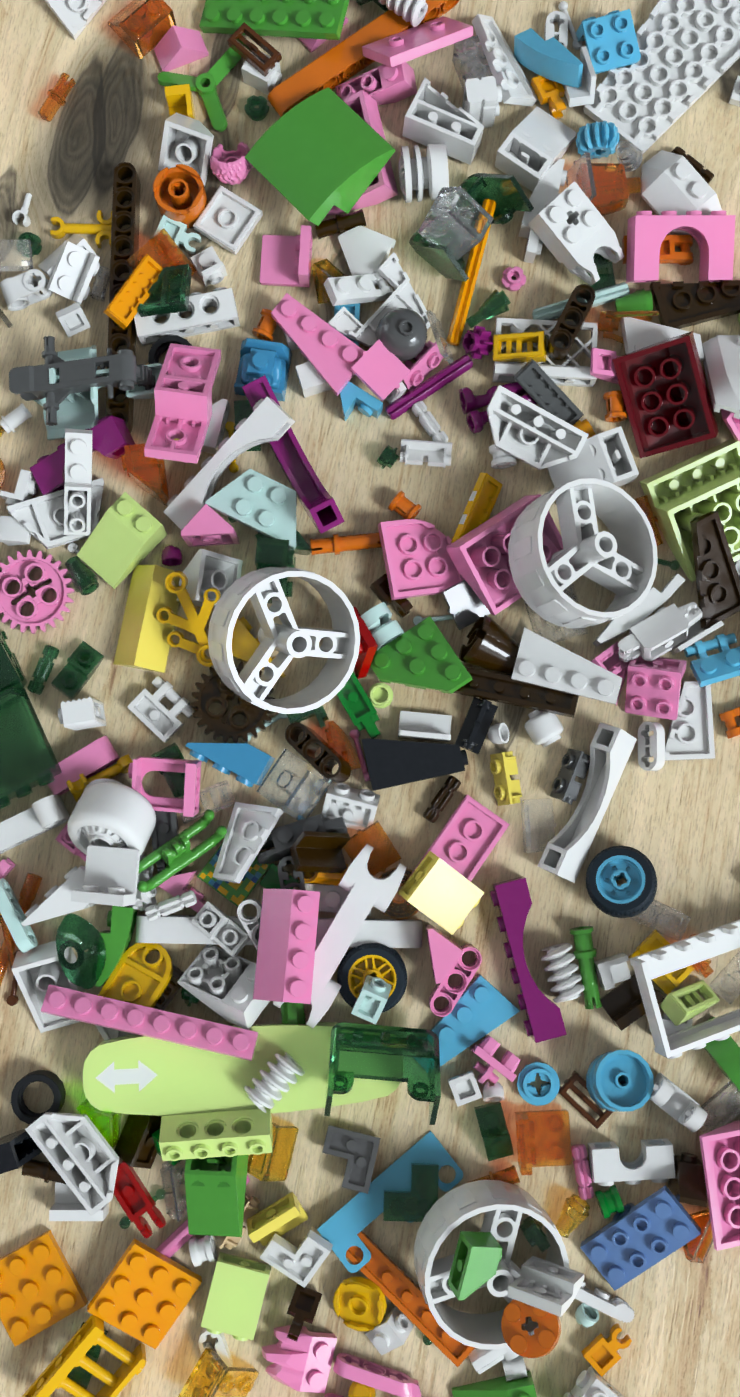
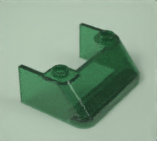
M475 173L469 176L411 237L409 243L414 251L445 278L466 282L469 277L463 270L465 261L461 256L472 246L483 200L490 199L496 202L491 224H506L513 218V214L516 211L531 212L534 209L514 175Z
M347 1022L334 1025L331 1030L324 1116H330L333 1094L348 1093L353 1088L354 1078L407 1082V1092L413 1099L429 1102V1125H435L441 1098L438 1036L433 1031L427 1029Z

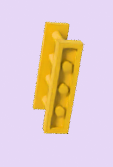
M91 1315L22 1397H49L56 1388H62L74 1397H116L135 1374L138 1375L143 1370L146 1364L145 1345L140 1343L132 1353L104 1334L103 1320ZM98 1344L124 1363L112 1374L86 1356V1353L93 1345L96 1346ZM74 1367H82L105 1383L96 1396L67 1377Z

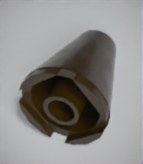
M487 615L481 616L469 631L467 646L462 645L459 659L468 664L512 676L520 644L491 617Z

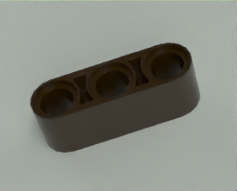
M581 284L573 290L551 333L547 345V353L552 359L562 360L569 354L595 299V291L591 286ZM577 298H584L587 303H580L577 301ZM565 320H573L576 325H568ZM560 341L564 343L566 347L559 348L555 346L554 342Z
M300 722L291 723L285 731L287 742L322 776L336 783L345 782L350 777L351 766L313 729ZM304 732L303 738L298 741L299 734ZM321 747V753L315 758L316 750ZM338 764L337 772L332 774L333 767Z

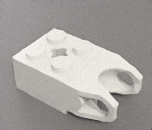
M575 181L528 223L557 261L563 263L572 274L578 276L590 286L600 279L593 259L594 253L600 254L614 264L624 257L614 230Z

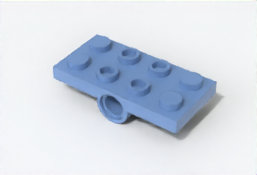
M666 1185L635 1206L633 1203L626 1204L624 1206L625 1212L620 1214L616 1212L612 1222L581 1242L580 1248L614 1291L701 1235V1228Z

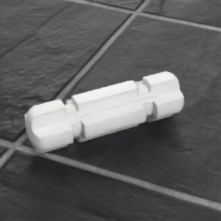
M418 401L415 403L411 410L415 417H419L418 421L429 437H433L432 441L448 442V436L444 431H441V426L431 412H427V406L424 402Z
M190 890L181 894V896L177 895L161 901L158 905L148 906L145 908L146 917L149 921H153L161 917V915L166 916L182 910L184 906L186 908L193 906L197 903L194 891Z

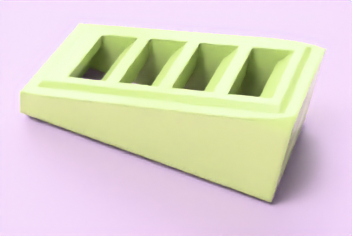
M702 979L669 993L660 1004V1007L674 1025L678 1026L714 1006L720 999Z

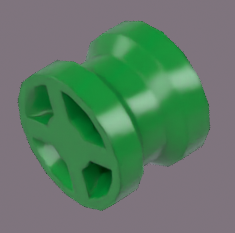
M615 1185L610 1186L604 1192L601 1190L595 1191V1196L604 1219L609 1218L614 1212L619 1214L625 1212Z

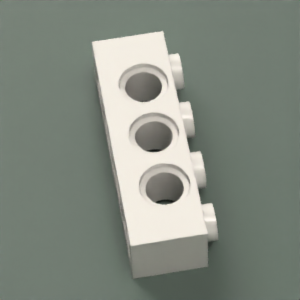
M219 287L212 292L203 294L201 292H194L189 294L188 297L183 298L169 297L164 299L163 302L158 303L145 302L134 317L137 336L142 346L154 344L159 338L168 335H178L185 338L240 326L232 288L227 289L225 287ZM214 306L217 308L213 313L205 312L208 307ZM186 311L192 312L188 318H181L182 313ZM159 317H167L165 322L156 323Z

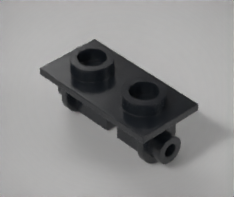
M474 697L455 745H460V747L479 754L498 706L493 705L488 700Z

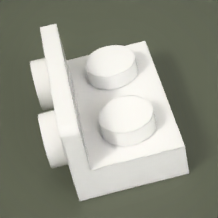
M65 240L46 288L81 304L89 295V284L92 276L94 277L99 270L100 263L98 261L100 257Z
M331 782L326 793L321 816L323 819L329 818L330 820L343 817L347 828L371 833L380 795L368 789L359 790L351 788L345 783Z

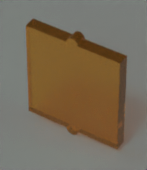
M379 821L363 830L358 829L357 834L350 837V840L343 847L352 862L366 844L374 847L367 863L368 870L373 876L380 871L385 872L387 867L402 859Z

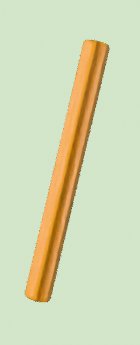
M483 200L447 337V343L450 345L458 346L461 341L496 208L494 200Z

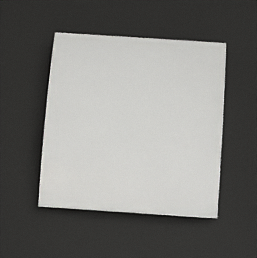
M532 1256L522 1264L520 1277L509 1285L507 1297L561 1317L576 1297L584 1281L585 1274Z

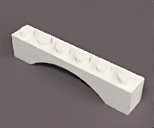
M269 397L260 399L254 405L253 413L248 418H243L236 425L235 433L230 438H225L219 444L217 453L213 457L210 456L201 464L202 469L198 474L186 480L184 483L185 488L180 494H175L167 502L168 507L163 512L181 530L205 505L206 500L213 496L220 476L233 460L252 447L266 442L278 441L295 423L273 399Z
M600 722L590 745L589 773L581 800L567 824L547 843L538 867L575 883L637 739L621 728Z

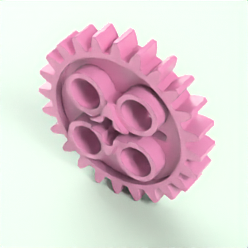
M28 550L27 557H23L20 551H18L16 560L7 556L8 565L0 562V567L2 568L0 572V615L4 614L1 622L5 624L12 620L10 628L14 630L20 625L22 633H25L27 627H30L32 634H36L37 627L46 632V624L56 628L54 622L56 618L64 621L61 615L62 611L70 613V610L65 606L66 603H74V600L69 598L68 594L74 593L75 590L67 587L73 580L72 578H64L69 571L67 569L59 571L62 564L61 561L52 564L53 556L49 554L46 559H43L42 551H39L36 557L33 556L31 550ZM34 568L42 570V577L37 581H32L29 577L30 571ZM46 580H52L50 584L37 589L34 598L28 595L16 605H12V601L29 593L28 587L31 586L36 589L45 583ZM11 582H19L20 590L16 594H9L7 591V587ZM47 590H55L57 593L56 599L51 603H47L43 599V595ZM27 603L33 604V614L23 616L21 613L22 606Z

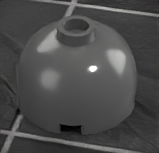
M397 308L389 311L380 320L376 329L377 340L379 339L387 350L393 353L400 361L414 359L423 350L427 340V327L424 319L417 312L409 308Z

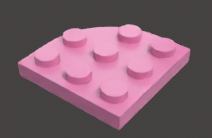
M416 519L386 521L378 524L391 600L442 594V591L465 580L456 569L446 550V547L452 544L451 538L449 536L446 537L434 528L435 525Z

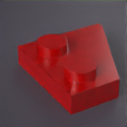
M353 607L360 632L359 654L354 667L355 675L359 679L367 676L378 645L364 620L360 617L361 615L357 608Z

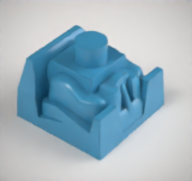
M251 338L243 340L236 383H234L235 394L246 396L242 386L265 375L277 400L285 401L292 358L291 349L278 342Z

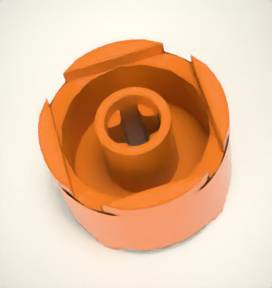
M177 164L176 167L162 169L154 180V198L162 217L165 215L174 221L186 224L187 228L193 227L208 203L205 188L198 172L190 166Z
M513 1299L504 1309L501 1329L504 1340L513 1352L526 1358H540L549 1354L557 1345L561 1334V1322L557 1315ZM528 1318H531L533 1322H538V1328L534 1329V1335H531L530 1331L525 1330L524 1325L528 1324Z

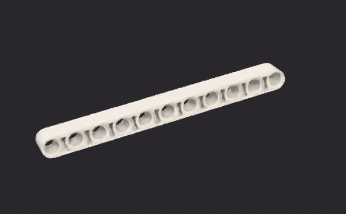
M136 915L135 942L217 944L191 923V920L196 915H161V917L153 921H149L146 915ZM229 916L244 929L238 916ZM318 918L316 946L320 944L334 918ZM365 919L349 947H357L366 943H378L389 948H422V920ZM251 939L246 943V945H254Z

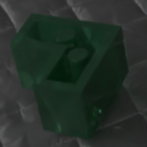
M258 537L255 556L257 570L265 567L296 568L295 549H291L289 540ZM290 577L279 579L286 599L293 595V582H289ZM270 598L267 603L272 604V598Z

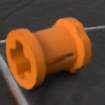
M262 309L260 313L262 317L257 328H253L252 334L260 340L272 342V335L277 327V323L272 318V311L269 309Z
M619 390L606 392L603 395L607 410L605 421L621 422L626 420L627 413L625 412L622 392Z
M400 491L388 507L390 511L394 510L404 519H415L422 508L421 505H415L406 498L403 491Z

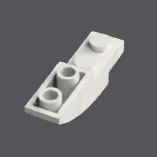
M559 159L550 167L535 187L528 201L518 236L528 238L524 262L533 264L535 256L541 255L543 242L528 223L560 194L559 187L565 185L568 171L563 170L565 159Z
M65 428L64 535L90 536L93 430Z

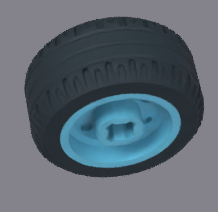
M613 846L598 853L590 862L586 872V888L591 900L602 912L613 917L629 918L642 913L653 902L657 892V877L651 861L642 852L628 846ZM622 877L625 878L627 882L618 886L616 882L622 879Z

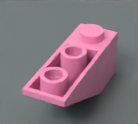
M406 62L394 67L383 64L335 87L336 94L342 100L364 90L377 101V105L396 103L417 93L414 69Z

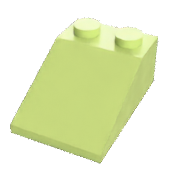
M124 492L105 512L78 552L77 557L115 589L167 536L163 524Z

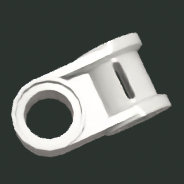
M30 269L27 272L6 278L0 282V288L8 310L19 311L51 296L52 291L46 288L49 280L46 279L43 272L38 269Z

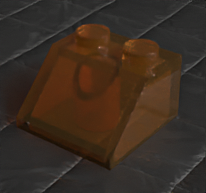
M133 0L107 22L111 29L139 59H142L156 47L172 25L176 26L173 10L164 0Z
M146 443L124 446L125 455H121L123 470L127 471L129 478L132 477L139 487L164 506H167L169 492L165 460L145 457L144 447Z

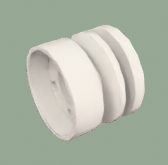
M445 143L428 144L426 157H421L419 146L414 145L413 158H410L408 146H402L398 169L400 189L404 195L405 203L412 202V190H416L417 202H421L423 199V189H428L431 201L448 199L449 171Z

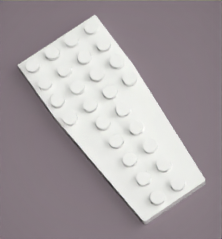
M659 0L645 24H642L636 33L641 55L640 60L635 64L610 70L607 77L595 90L594 104L585 105L583 112L595 122L607 121V123H614L618 127L619 140L636 154L642 156L740 58V0Z

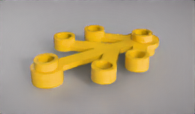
M174 571L167 575L165 586L168 591L177 594L187 619L174 614L169 607L159 609L156 613V618L160 623H169L193 633L198 643L185 639L183 633L177 630L172 631L167 636V642L171 647H180L196 654L200 664L212 667V660L205 653L209 646L208 636L204 629L214 604L221 597L220 591L217 588L211 587L204 592V602L198 615L186 589L188 585L187 576L183 572ZM175 577H179L182 580L181 586L175 585ZM209 591L216 594L215 600L208 598ZM162 611L168 612V619H163L161 617ZM172 635H177L180 638V642L174 643Z

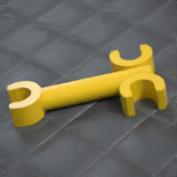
M98 210L96 217L99 224L64 223L61 218L52 217V224L60 226L58 230H50V234L54 239H61L66 234L96 235L95 242L98 248L102 247V241L105 239H109L111 247L112 211L111 217L108 220H103V213L101 210Z
M129 754L124 755L118 759L115 765L87 779L81 773L79 774V780L75 782L68 780L66 784L75 801L78 802L85 787L91 781L102 778L110 779L120 773L126 774L128 773L130 763H133Z

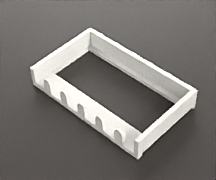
M740 919L630 958L656 1053L668 1059H674L682 1056V1052L690 1049H702L708 1042L725 1040L730 1037L729 1034L737 1031L740 1032V1009L666 1036L651 981L654 978L740 948Z

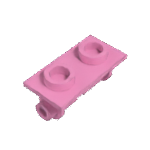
M431 341L425 343L423 350L414 358L417 361L415 364L409 360L404 363L411 371L402 380L408 392L420 385L424 378L444 358L438 342L433 344Z

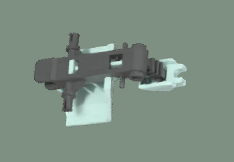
M45 336L43 338L44 351L42 352L45 364L12 368L9 372L10 391L14 394H20L21 398L26 401L34 400L43 406L47 439L55 440L65 438V428L85 430L91 429L98 424V389L101 387H108L109 399L113 398V387L126 391V397L155 399L154 388L163 364L136 365V356L129 349L118 350L117 354L112 355V349L107 348V356L97 357L96 345L56 352L55 337Z

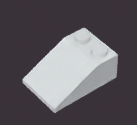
M68 938L38 945L25 953L17 951L11 970L40 1033L81 1022L41 1012L49 984L85 992L77 959Z

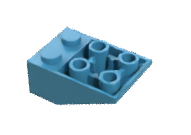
M187 743L185 745L191 749L189 753L191 756L206 763L210 759L214 762L212 767L228 775L232 771L238 775L236 780L248 787H253L254 784L261 785L275 760L272 756L248 743Z

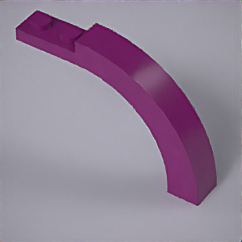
M265 375L242 386L252 409L260 399H265L266 397L273 399L280 406ZM291 427L278 441L269 442L293 490L297 492L299 501L317 530L322 534L345 522L333 497L326 491L310 465Z

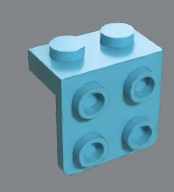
M630 9L612 11L598 18H587L581 22L575 32L578 42L585 41L595 74L635 64L641 58Z

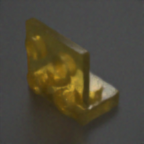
M205 1348L178 1397H246L253 1388L254 1381L259 1372L255 1368L228 1367L214 1349Z

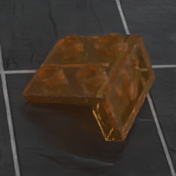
M566 1109L515 1112L518 1167L521 1175H532V1167L566 1166L572 1164L569 1112Z

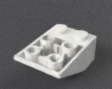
M537 106L512 130L498 149L495 167L533 192L550 167L565 154L577 137V132Z
M621 426L586 439L577 458L547 468L554 488L583 478H596L620 487L633 482L639 475Z
M81 865L79 868L75 866L64 876L66 881L63 884L52 887L44 895L46 897L44 902L39 905H33L24 914L27 918L21 924L27 926L95 906L96 904L71 902L72 890L82 889V885H84L85 866Z
M206 944L177 981L180 986L223 1019L246 1030L251 1028L270 1002L253 999L256 964L238 955L232 957L224 949L213 944Z

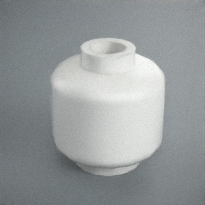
M538 710L528 714L530 719L525 723L524 727L535 745H542L544 748L562 738L560 734L563 732V726L556 714Z

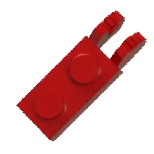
M122 1161L118 1164L114 1196L131 1223L134 1222L144 1238H149L153 1231L147 1220L141 1215L147 1212L159 1228L166 1225L165 1218L155 1206V1201L134 1168Z

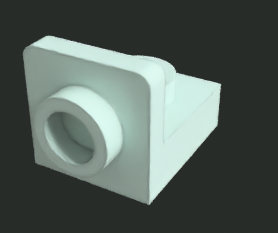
M367 975L351 1014L376 1025L388 1000L392 986L381 978Z

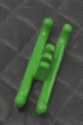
M206 810L197 822L139 861L138 874L160 859H163L168 867L149 880L139 881L137 889L140 892L146 893L153 890L223 840L227 829L224 826H219L211 837L190 850L189 839L201 832L212 822L214 818L212 810Z

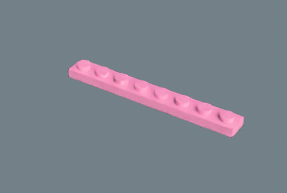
M50 984L41 1008V1012L249 1061H252L258 1038V1032Z

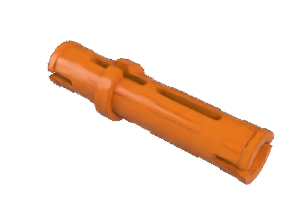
M379 532L348 536L333 534V537L310 539L312 555L324 553L339 555L343 551L382 547Z

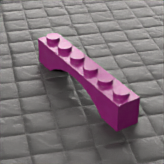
M522 876L492 884L494 889L490 891L492 904L494 907L498 906L500 916L496 917L500 933L505 932L507 942L503 943L507 958H512L514 968L510 969L513 983L519 985L521 994L517 995L520 1010L526 1011L528 1019L523 1021L527 1037L532 1036L535 1043L565 1036L567 1034L560 1008L538 989L525 962L523 931L532 905L526 878Z

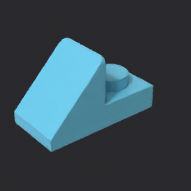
M350 381L340 392L345 421L356 406L365 416L370 417L372 415L377 419L383 411V402Z

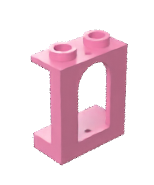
M139 756L133 759V763L129 765L128 776L132 778L131 788L142 794L150 802L154 811L183 813V816L194 817L199 813L202 761ZM150 771L185 773L184 798L149 795L143 788V777Z

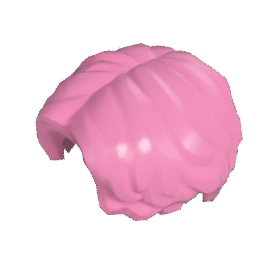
M240 142L237 146V151H226L223 149L222 144H218L213 149L209 164L213 175L224 184L235 185L240 184L247 178L253 168V165L245 158L250 151L247 144Z

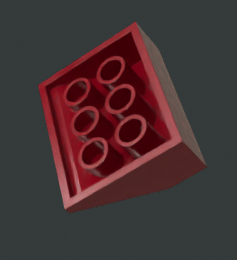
M693 331L612 359L640 459L717 437L719 430Z

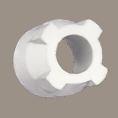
M519 1355L510 1361L502 1360L506 1381L528 1377L523 1356Z

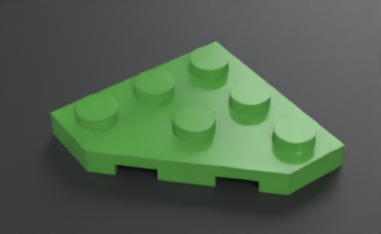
M430 616L376 651L370 665L380 682H393L425 690L426 688L448 694H452L473 680Z

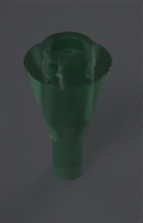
M495 289L478 309L479 311L466 319V322L470 328H473L484 319L487 320L509 311L508 305L511 302L503 290L498 292Z

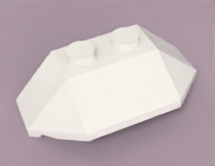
M661 150L642 165L641 197L656 215H661L662 211H677V215H686L687 211L696 210L702 211V215H711V211L722 210L716 192L683 155ZM675 229L671 231L677 235H691L683 230Z
M498 385L486 409L494 445L538 470L577 458L589 435Z
M46 1112L25 1129L91 1216L113 1199L119 1156L86 1114Z

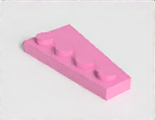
M286 293L271 312L272 318L290 340L297 345L303 356L310 361L317 370V373L328 383L335 395L338 396L354 376L350 368L362 357L361 354L364 350Z

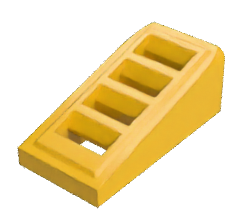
M544 331L493 335V361L528 362L532 358L535 362H546V335ZM502 342H506V353L502 354ZM512 342H516V353H512ZM523 343H527V352H523ZM533 343H538V351H533Z

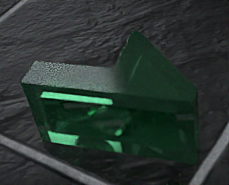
M495 1102L474 1107L488 1161L514 1155L501 1103Z

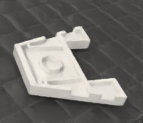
M394 252L378 268L377 272L395 291L364 325L361 324L344 306L328 322L329 325L341 334L369 348L377 341L376 329L380 320L391 310L409 308L417 312L424 319L427 330L433 324L419 295L414 292L409 282L410 279L407 273L402 270L399 259Z

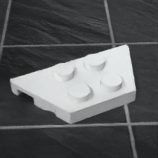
M103 478L92 481L91 533L99 523L104 486ZM64 489L7 506L8 513L47 550L89 537L64 535Z

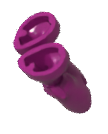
M518 382L502 385V387L536 405V401L529 394L524 395L527 392ZM498 386L491 387L484 395H474L468 387L459 390L463 414H467V425L473 434L481 432L484 424L489 422L487 410L479 412L477 409L489 405Z

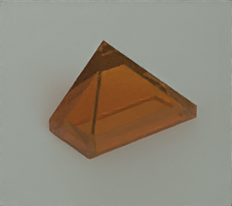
M709 1208L689 1214L701 1228V1235L683 1246L686 1259L690 1262L704 1264L713 1243Z

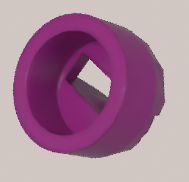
M169 545L163 549L161 555L163 565L178 566L182 564V553L178 547Z

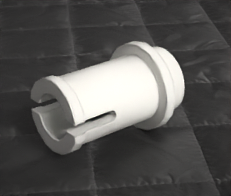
M21 403L19 407L5 417L3 415L0 416L2 418L0 425L7 434L11 431L14 433L16 432L14 429L28 418H31L32 415L24 404Z

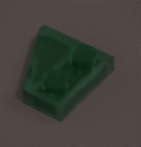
M189 264L163 268L157 282L148 291L149 299L145 305L139 304L137 308L141 317L188 311L192 274Z

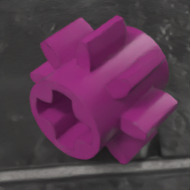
M474 326V331L467 330L462 341L463 348L466 350L465 354L471 355L473 359H482L483 355L489 356L493 349L492 332L486 331L485 327Z

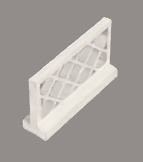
M497 318L495 335L502 334L501 326L511 325L519 331L518 333H524V329L517 325L522 323L527 324L525 331L530 327H537L540 331H544L546 338L549 340L550 333L558 321ZM565 321L568 325H576L575 322ZM584 322L581 330H591V339L584 345L577 337L575 343L580 349L572 356L568 354L567 360L562 365H555L549 359L548 354H546L547 364L537 362L556 385L594 386L597 378L590 375V367L580 366L574 359L584 352L591 362V351L587 347L591 345V349L597 348L598 323ZM503 342L502 352L506 349V342ZM554 342L555 346L563 348L564 343ZM533 343L534 351H538V343ZM512 345V353H516V348ZM494 361L492 382H517L513 376L527 362Z

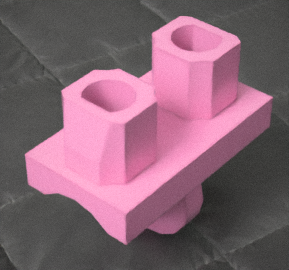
M489 1035L479 1045L474 1044L470 1049L487 1063L486 1066L479 1061L475 1063L473 1068L480 1072L477 1081L483 1084L489 1079L492 1083L496 1084L499 1077L493 1073L495 1069L513 1082L517 1076L514 1072L518 1067L520 1059L507 1050L500 1062L492 1056L501 1044Z

